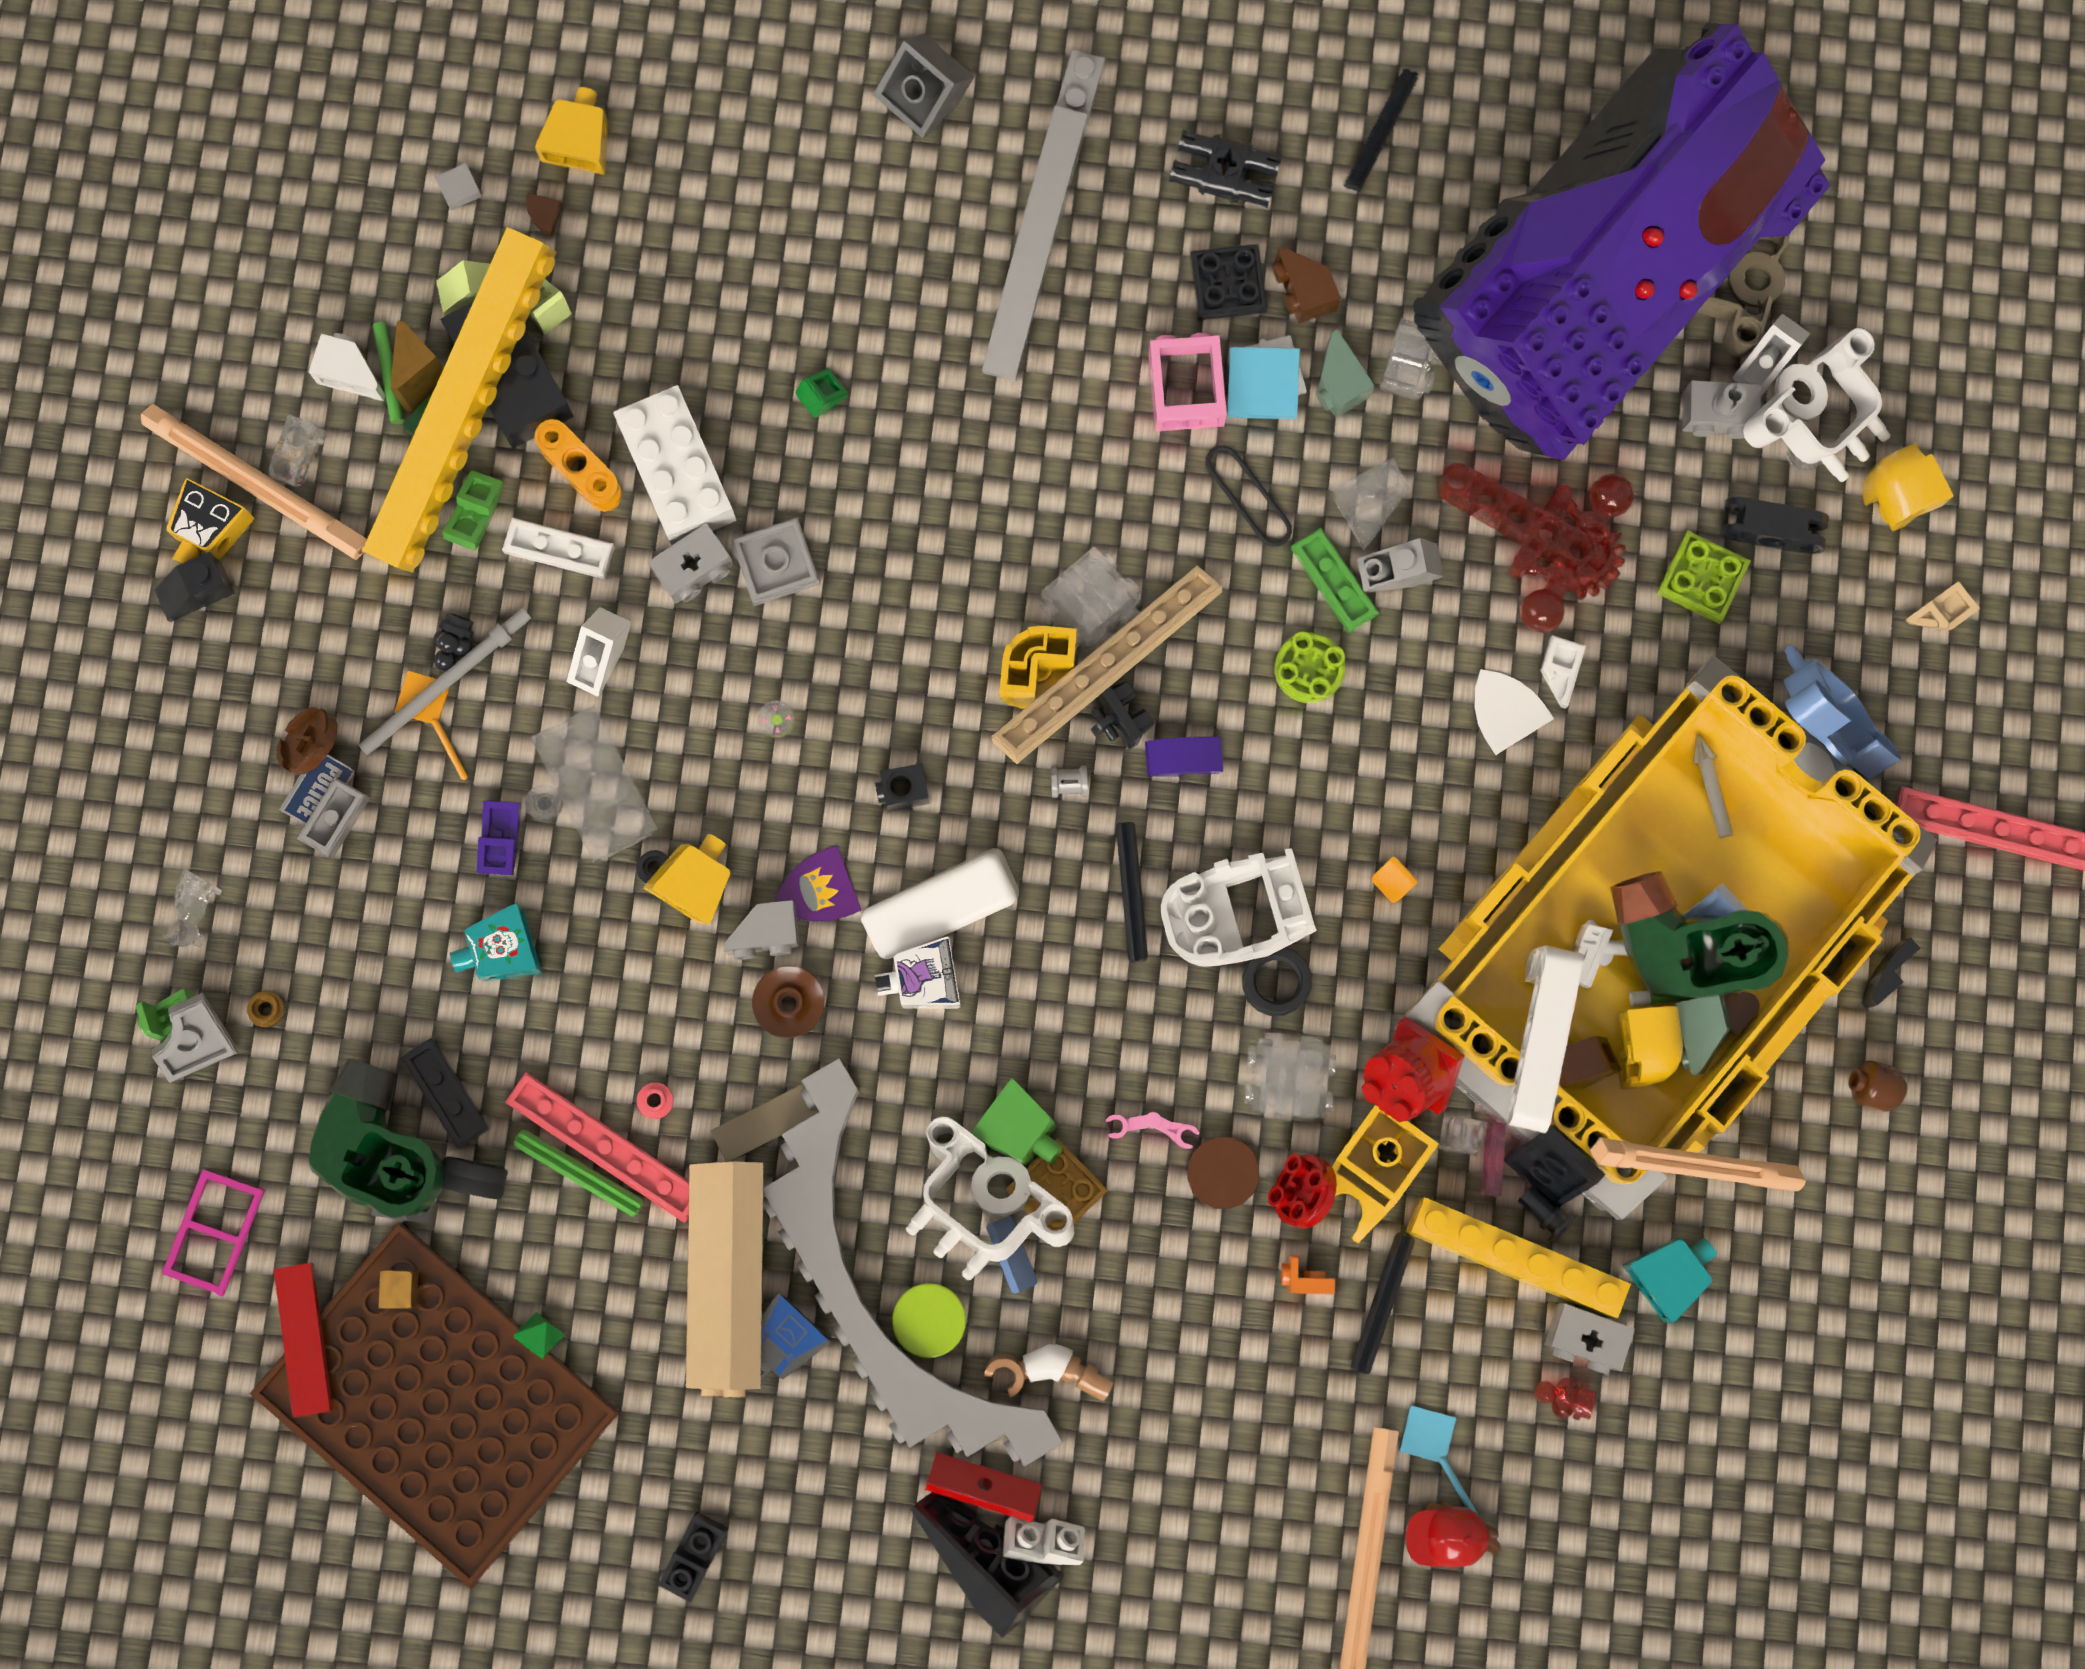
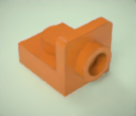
M1296 1255L1288 1256L1287 1263L1281 1264V1285H1287V1293L1335 1294V1279H1326L1325 1271H1304V1278H1298V1256Z

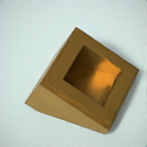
M380 1271L379 1308L417 1309L418 1271Z

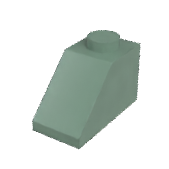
M1338 330L1333 331L1330 335L1317 388V398L1326 411L1331 410L1336 418L1370 398L1375 387Z

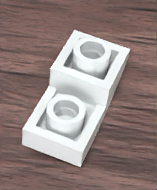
M1010 1516L1005 1521L1003 1556L1036 1563L1080 1565L1084 1559L1085 1527L1055 1519H1050L1046 1524L1033 1521L1031 1523Z

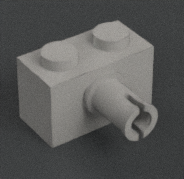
M1692 380L1683 391L1682 431L1693 432V435L1699 437H1708L1718 433L1728 434L1727 436L1732 439L1745 438L1743 432L1744 425L1761 409V385Z

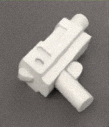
M1588 920L1586 924H1582L1573 946L1575 948L1574 952L1583 954V966L1579 985L1584 988L1591 987L1599 965H1609L1614 954L1628 956L1625 951L1624 941L1610 940L1613 930L1597 926L1593 920Z

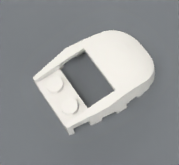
M1292 848L1285 849L1286 856L1265 859L1264 854L1260 853L1248 855L1249 859L1229 862L1228 859L1218 861L1214 863V868L1201 874L1193 872L1172 884L1165 892L1161 902V917L1168 942L1172 949L1181 958L1198 966H1218L1269 956L1317 931ZM1262 876L1279 933L1271 936L1272 939L1243 947L1227 887Z

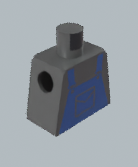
M778 1293L761 1317V1381L771 1370L781 1379H785L831 1343V1340L782 1293Z

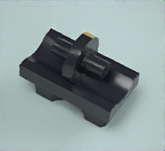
M1127 681L1107 688L1095 698L1101 707L1092 712L1098 723L1091 728L1094 736L1105 733L1110 742L1116 740L1120 735L1130 750L1139 744L1142 736L1153 727L1154 721L1145 709L1132 716L1128 714L1124 706L1134 701L1136 695Z

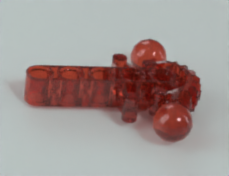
M1453 463L1445 468L1438 484L1440 497L1522 545L1509 567L1510 576L1515 579L1523 578L1524 575L1536 577L1538 574L1544 576L1545 587L1528 593L1520 606L1522 621L1531 631L1539 633L1550 632L1562 623L1565 615L1562 598L1566 591H1576L1579 600H1584L1587 591L1591 596L1596 597L1600 593V588L1608 590L1612 585L1611 580H1617L1620 572L1617 568L1622 567L1625 563V559L1619 555L1624 553L1625 545L1616 543L1622 537L1621 532L1611 533L1606 525L1611 517H1617L1626 513L1632 506L1634 491L1631 483L1624 476L1612 473L1599 477L1592 484L1589 492L1592 509L1590 512L1580 513L1577 509L1578 505L1571 498L1573 492L1568 485L1558 486L1545 508L1542 509L1465 464ZM1458 478L1462 481L1464 487L1460 489L1452 488L1448 484L1447 479ZM1487 495L1491 497L1494 505H1482L1478 500V496ZM1511 512L1519 513L1522 515L1524 523H1513L1509 519L1508 514ZM1566 514H1570L1575 519L1574 526L1564 521ZM1539 531H1550L1553 533L1555 540H1543L1539 535ZM1569 548H1580L1584 552L1585 558H1574ZM1543 557L1550 561L1551 564L1548 567L1538 566L1539 563L1536 562Z

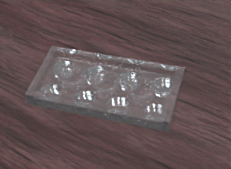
M595 705L531 737L595 864L659 832Z

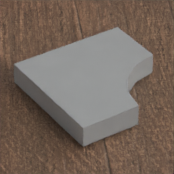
M203 993L169 1007V1017L172 1022L171 1032L163 1043L152 1049V1057L169 1083L237 1054L236 1044Z

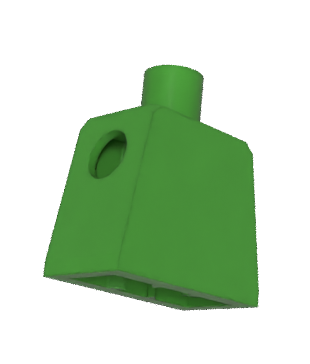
M1012 1078L971 1132L986 1147L1006 1157H1011L1025 1166L1032 1161L1035 1155H1038L1051 1165L1063 1151V1146L1049 1137L1055 1130L1056 1123Z

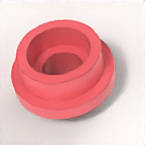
M657 1082L645 1085L637 1096L639 1111L651 1119L665 1117L671 1111L674 1103L671 1090L664 1084ZM652 1094H659L661 1097V1103L657 1107H651L648 1103L649 1097Z

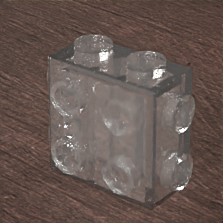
M1095 547L1041 591V601L1043 604L1040 606L1044 613L1052 621L1058 619L1065 628L1077 629L1076 647L1082 645L1086 651L1090 650L1094 645L1097 648L1113 636L1111 631L1120 623L1125 626L1140 613L1137 609L1141 601L1139 596L1141 591L1129 577L1123 579L1115 570L1117 564L1113 558L1105 551L1100 553Z
M1265 1033L1264 1038H1258L1255 1041V1047L1249 1046L1247 1055V1068H1253L1252 1083L1246 1082L1244 1089V1104H1250L1249 1113L1314 1120L1324 1119L1325 1112L1331 1113L1333 1104V1091L1327 1090L1328 1076L1334 1077L1336 1068V1055L1330 1054L1331 1045H1322V1038L1301 1037L1300 1042L1286 1041V1035L1279 1033Z

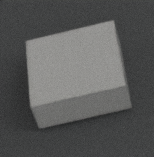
M466 163L435 176L450 210H454L482 197Z

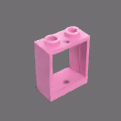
M1195 333L1190 338L1176 339V336L1163 335L1157 337L1156 340H1150L1148 354L1155 431L1223 427L1227 413L1220 337L1211 336L1209 333ZM1210 353L1215 403L1165 406L1160 356Z

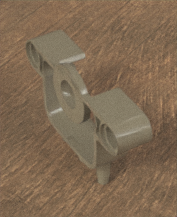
M1790 234L1788 236L1767 237L1777 244L1774 255L1771 256L1765 252H1749L1728 275V286L1731 294L1739 302L1749 307H1759L1758 315L1747 313L1739 304L1712 296L1698 310L1702 314L1728 321L1723 345L1725 350L1734 357L1741 358L1747 356L1763 336L1771 304L1779 298L1785 287V273L1778 260L1780 254L1788 245ZM1759 268L1768 275L1769 285L1765 290L1754 291L1745 284L1744 274L1748 269ZM1737 332L1746 334L1749 342L1740 340Z

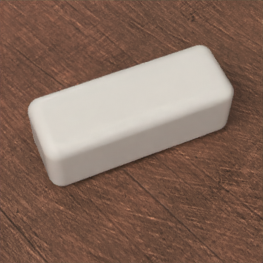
M992 848L866 908L862 912L861 921L878 955L884 959H890L897 953L934 941L1012 905L1018 898L1019 889L1003 852L997 848Z

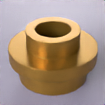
M261 991L255 994L247 1005L249 1019L260 1027L276 1025L282 1019L285 1011L284 1002L281 997L270 991ZM270 1003L272 1005V1012L268 1016H263L261 1012L263 1005Z

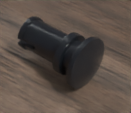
M1534 1184L1517 1200L1519 1204L1521 1203L1541 1223L1539 1227L1542 1230L1546 1228L1552 1233L1547 1239L1549 1242L1565 1233L1574 1221V1214L1567 1219L1561 1213L1563 1209L1560 1206L1556 1208L1536 1189Z

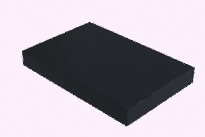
M1549 1125L1546 1133L1537 1131L1511 1149L1503 1158L1504 1162L1531 1186L1534 1184L1536 1189L1555 1207L1564 1205L1597 1185L1605 1176V1173L1551 1125Z

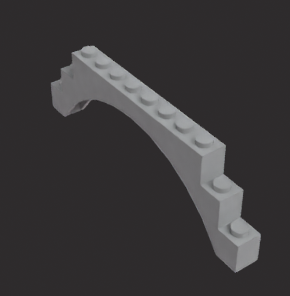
M840 1058L801 1080L805 1086V1089L800 1091L810 1110L817 1107L819 1113L781 1134L785 1140V1143L780 1145L790 1164L797 1161L799 1167L763 1188V1193L765 1194L763 1207L770 1218L777 1215L783 1226V1229L778 1231L788 1250L794 1247L802 1259L797 1263L799 1270L807 1282L814 1280L820 1293L816 1294L815 1297L825 1314L833 1313L838 1322V1325L833 1327L835 1333L844 1347L850 1344L857 1357L852 1359V1362L862 1379L869 1376L875 1387L870 1393L880 1411L887 1408L894 1422L890 1423L889 1427L899 1444L906 1441L910 1448L946 1425H949L951 1431L946 1433L951 1445L956 1453L963 1450L968 1457L1006 1434L1009 1440L1003 1444L1014 1463L1021 1460L1024 1467L1063 1444L1044 1409L993 1402L957 1389L917 1365L884 1333L862 1302L848 1271L836 1225L834 1180L840 1143L859 1090Z

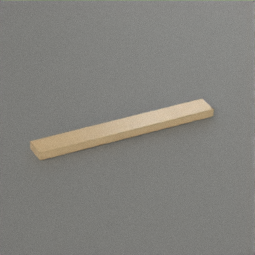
M1198 565L993 734L992 742L1018 764L1222 593V585Z

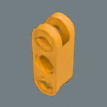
M552 419L541 423L537 427L534 437L535 443L544 458L592 507L604 512L616 508L622 499V489L609 468L561 421ZM578 460L587 462L581 471L570 470L572 464Z

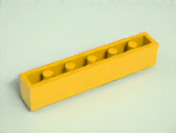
M1425 1197L1418 1199L1405 1231L1407 1234L1607 1318L1619 1317L1631 1285L1621 1279Z

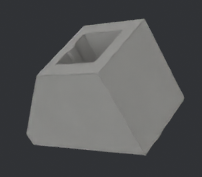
M1422 538L1357 558L1363 590L1366 593L1414 587L1444 577L1437 543Z
M793 900L756 904L726 940L724 951L728 955H734V960L756 958L755 952L770 951V956L792 954L791 948H799L796 906Z

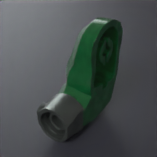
M347 1058L330 1090L332 1093L319 1116L310 1146L309 1167L314 1174L343 1197L356 1204L377 1210L379 1213L391 1218L417 1215L431 1206L442 1190L444 1181L442 1160L421 1139L405 1136L387 1127L386 1110H390L398 1075L379 1067Z

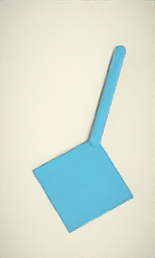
M1410 1405L1399 1451L1439 1462L1465 1507L1477 1513L1446 1459L1456 1418Z

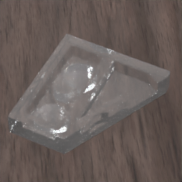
M1391 458L1332 489L1331 495L1360 546L1365 550L1370 546L1377 533L1384 526L1410 487L1394 459Z

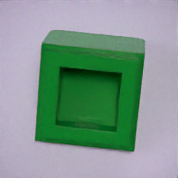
M829 367L803 378L795 392L796 396L814 418L821 416L849 395Z

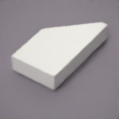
M1552 635L1540 671L1560 707L1566 709L1570 702L1586 646Z

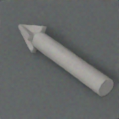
M1697 734L1694 764L1699 763L1719 838H1726L1732 836L1733 832L1712 759L1717 756L1702 736Z

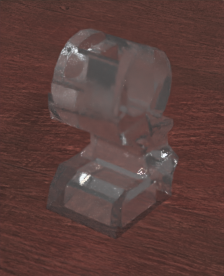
M1443 1117L1439 1149L1472 1156L1483 1154L1487 1122L1463 1117Z

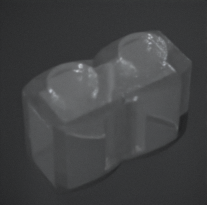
M1401 318L1395 331L1379 390L1419 401L1423 392L1429 394L1435 373L1429 371L1432 360L1438 362L1439 358L1426 342V337L1421 335L1416 328L1417 325L1413 321Z

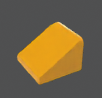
M1394 856L1371 878L1372 882L1392 903H1397L1418 883V880Z

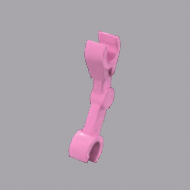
M1156 1112L1131 1118H1124L1121 1115L1114 1114L1105 1121L1118 1120L1122 1123L1123 1127L1120 1133L1108 1134V1137L1112 1139L1123 1137L1127 1131L1151 1128L1165 1133L1181 1148L1191 1149L1193 1148L1192 1145L1186 1144L1181 1140V1133L1189 1130L1199 1135V1131L1194 1126L1168 1121L1160 1117Z

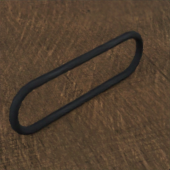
M1227 446L1213 448L1206 457V467L1211 476L1266 545L1275 547L1285 544L1292 534V526L1288 518L1236 451ZM1216 452H1229L1276 511L1287 527V533L1282 540H1268L1211 466V458Z

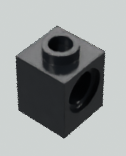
M922 763L880 771L882 781L875 782L878 802H886L888 812L930 804ZM898 781H907L912 787L907 795L897 796L891 791L892 786Z

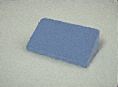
M1006 1217L988 1224L986 1229L992 1244L995 1245L1004 1241L1015 1229L1016 1225L1012 1217ZM1023 1243L1010 1257L999 1261L1012 1293L1016 1294L1037 1284L1036 1275Z

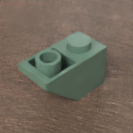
M1724 995L1696 998L1675 1003L1679 1011L1681 1032L1685 1045L1682 1050L1681 1060L1684 1068L1690 1069L1692 1075H1700L1706 1072L1732 1031Z

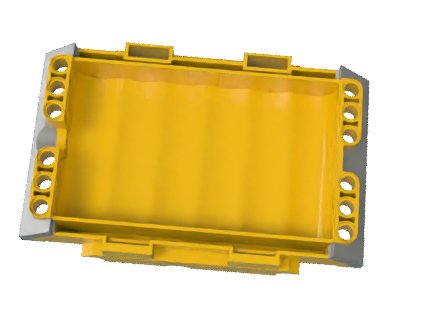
M1714 655L1702 665L1686 684L1687 686L1654 724H1651L1641 714H1638L1625 731L1611 744L1438 948L1451 962L1401 1018L1408 1017L1465 1055L1454 1086L1519 1142H1523L1537 1131L1508 1125V1111L1515 1078L1509 1079L1505 1077L1501 1071V1064L1504 1059H1507L1516 1068L1518 1067L1534 989V983L1525 982L1524 979L1527 960L1532 949L1547 945L1574 952L1575 948L1573 946L1580 928L1588 920H1593L1597 926L1613 930L1610 940L1624 941L1621 925L1617 922L1611 887L1627 879L1656 871H1662L1678 904L1675 908L1681 914L1685 913L1723 883L1747 910L1767 913L1781 924L1788 936L1789 954L1782 976L1770 987L1739 992H1749L1755 995L1760 1004L1759 1012L1739 1036L1735 1037L1731 1033L1728 1035L1704 1074L1692 1075L1690 1069L1684 1068L1681 1060L1676 1071L1665 1081L1642 1088L1621 1090L1619 1072L1584 1089L1561 1087L1560 1083L1558 1084L1550 1125L1605 1173V1176L1597 1185L1581 1195L1600 1211L1606 1210L1617 1220H1623L1668 1179L1666 1172L1631 1168L1629 1176L1623 1177L1617 1172L1616 1167L1598 1165L1587 1144L1589 1134L1594 1133L1599 1139L1606 1138L1627 1141L1633 1144L1699 1153L1715 1134L1723 1133L1769 1078L1766 1072L1826 999L1841 991L1883 940L1879 935L1883 932L1888 920L1882 916V913L1910 879L1924 869L1937 841L1935 837L1849 766L1841 764L1825 746ZM1722 690L1731 696L1735 702L1726 701L1722 696ZM1750 713L1761 721L1763 726L1755 725L1750 719ZM1697 734L1702 736L1717 756L1712 759L1733 832L1732 836L1726 838H1719L1699 763L1694 764ZM1778 736L1791 746L1790 750L1783 748L1779 744ZM1835 783L1848 793L1847 797L1838 794ZM1864 807L1876 817L1875 821L1867 818L1864 813ZM1893 832L1904 840L1903 844L1895 841L1892 835ZM1850 939L1856 946L1828 979L1821 972ZM1614 954L1609 965H1599L1590 988L1578 986L1567 1045L1594 1036L1607 1037L1616 1056V1053L1624 1051L1620 1013L1633 1009L1675 1006V1003L1687 1000L1631 1007L1629 993L1647 989L1636 975L1629 957ZM1446 1011H1451L1461 1020L1459 1029L1452 1030L1445 1025L1444 1014ZM1475 1035H1479L1489 1044V1050L1486 1054H1479L1474 1050L1472 1040ZM1737 1074L1740 1075L1744 1082L1715 1117L1710 1115L1707 1110ZM1562 1108L1574 1116V1123L1570 1128L1562 1126L1559 1122L1558 1115Z

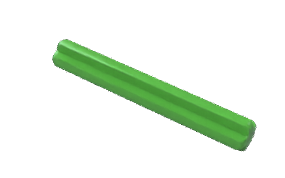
M522 1129L515 1138L514 1146L630 1216H636L642 1209L644 1204L642 1198L528 1130Z

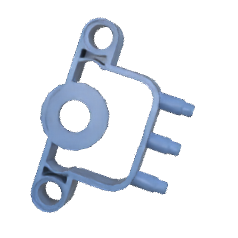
M1789 645L1785 648L1784 652L1787 655V660L1794 671L1793 674L1783 680L1791 698L1785 701V705L1801 727L1821 741L1841 764L1847 765L1849 763L1870 780L1901 760L1896 747L1885 734L1875 727L1858 696L1843 680L1817 659L1804 660L1794 645Z

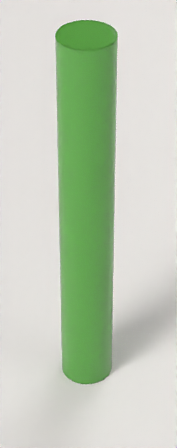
M376 322L373 324V331L391 424H401L405 421L402 405L390 389L393 356L387 324L385 322Z

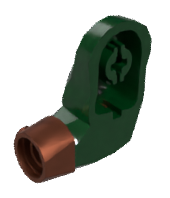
M1662 871L1636 876L1611 887L1617 922L1621 925L1625 951L1636 975L1651 995L1656 997H1716L1742 990L1767 988L1782 976L1789 954L1788 936L1781 924L1767 913L1739 910L1722 916L1696 915L1686 919L1675 908L1678 904Z

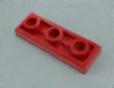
M936 1452L925 1490L1032 1523L1042 1484Z

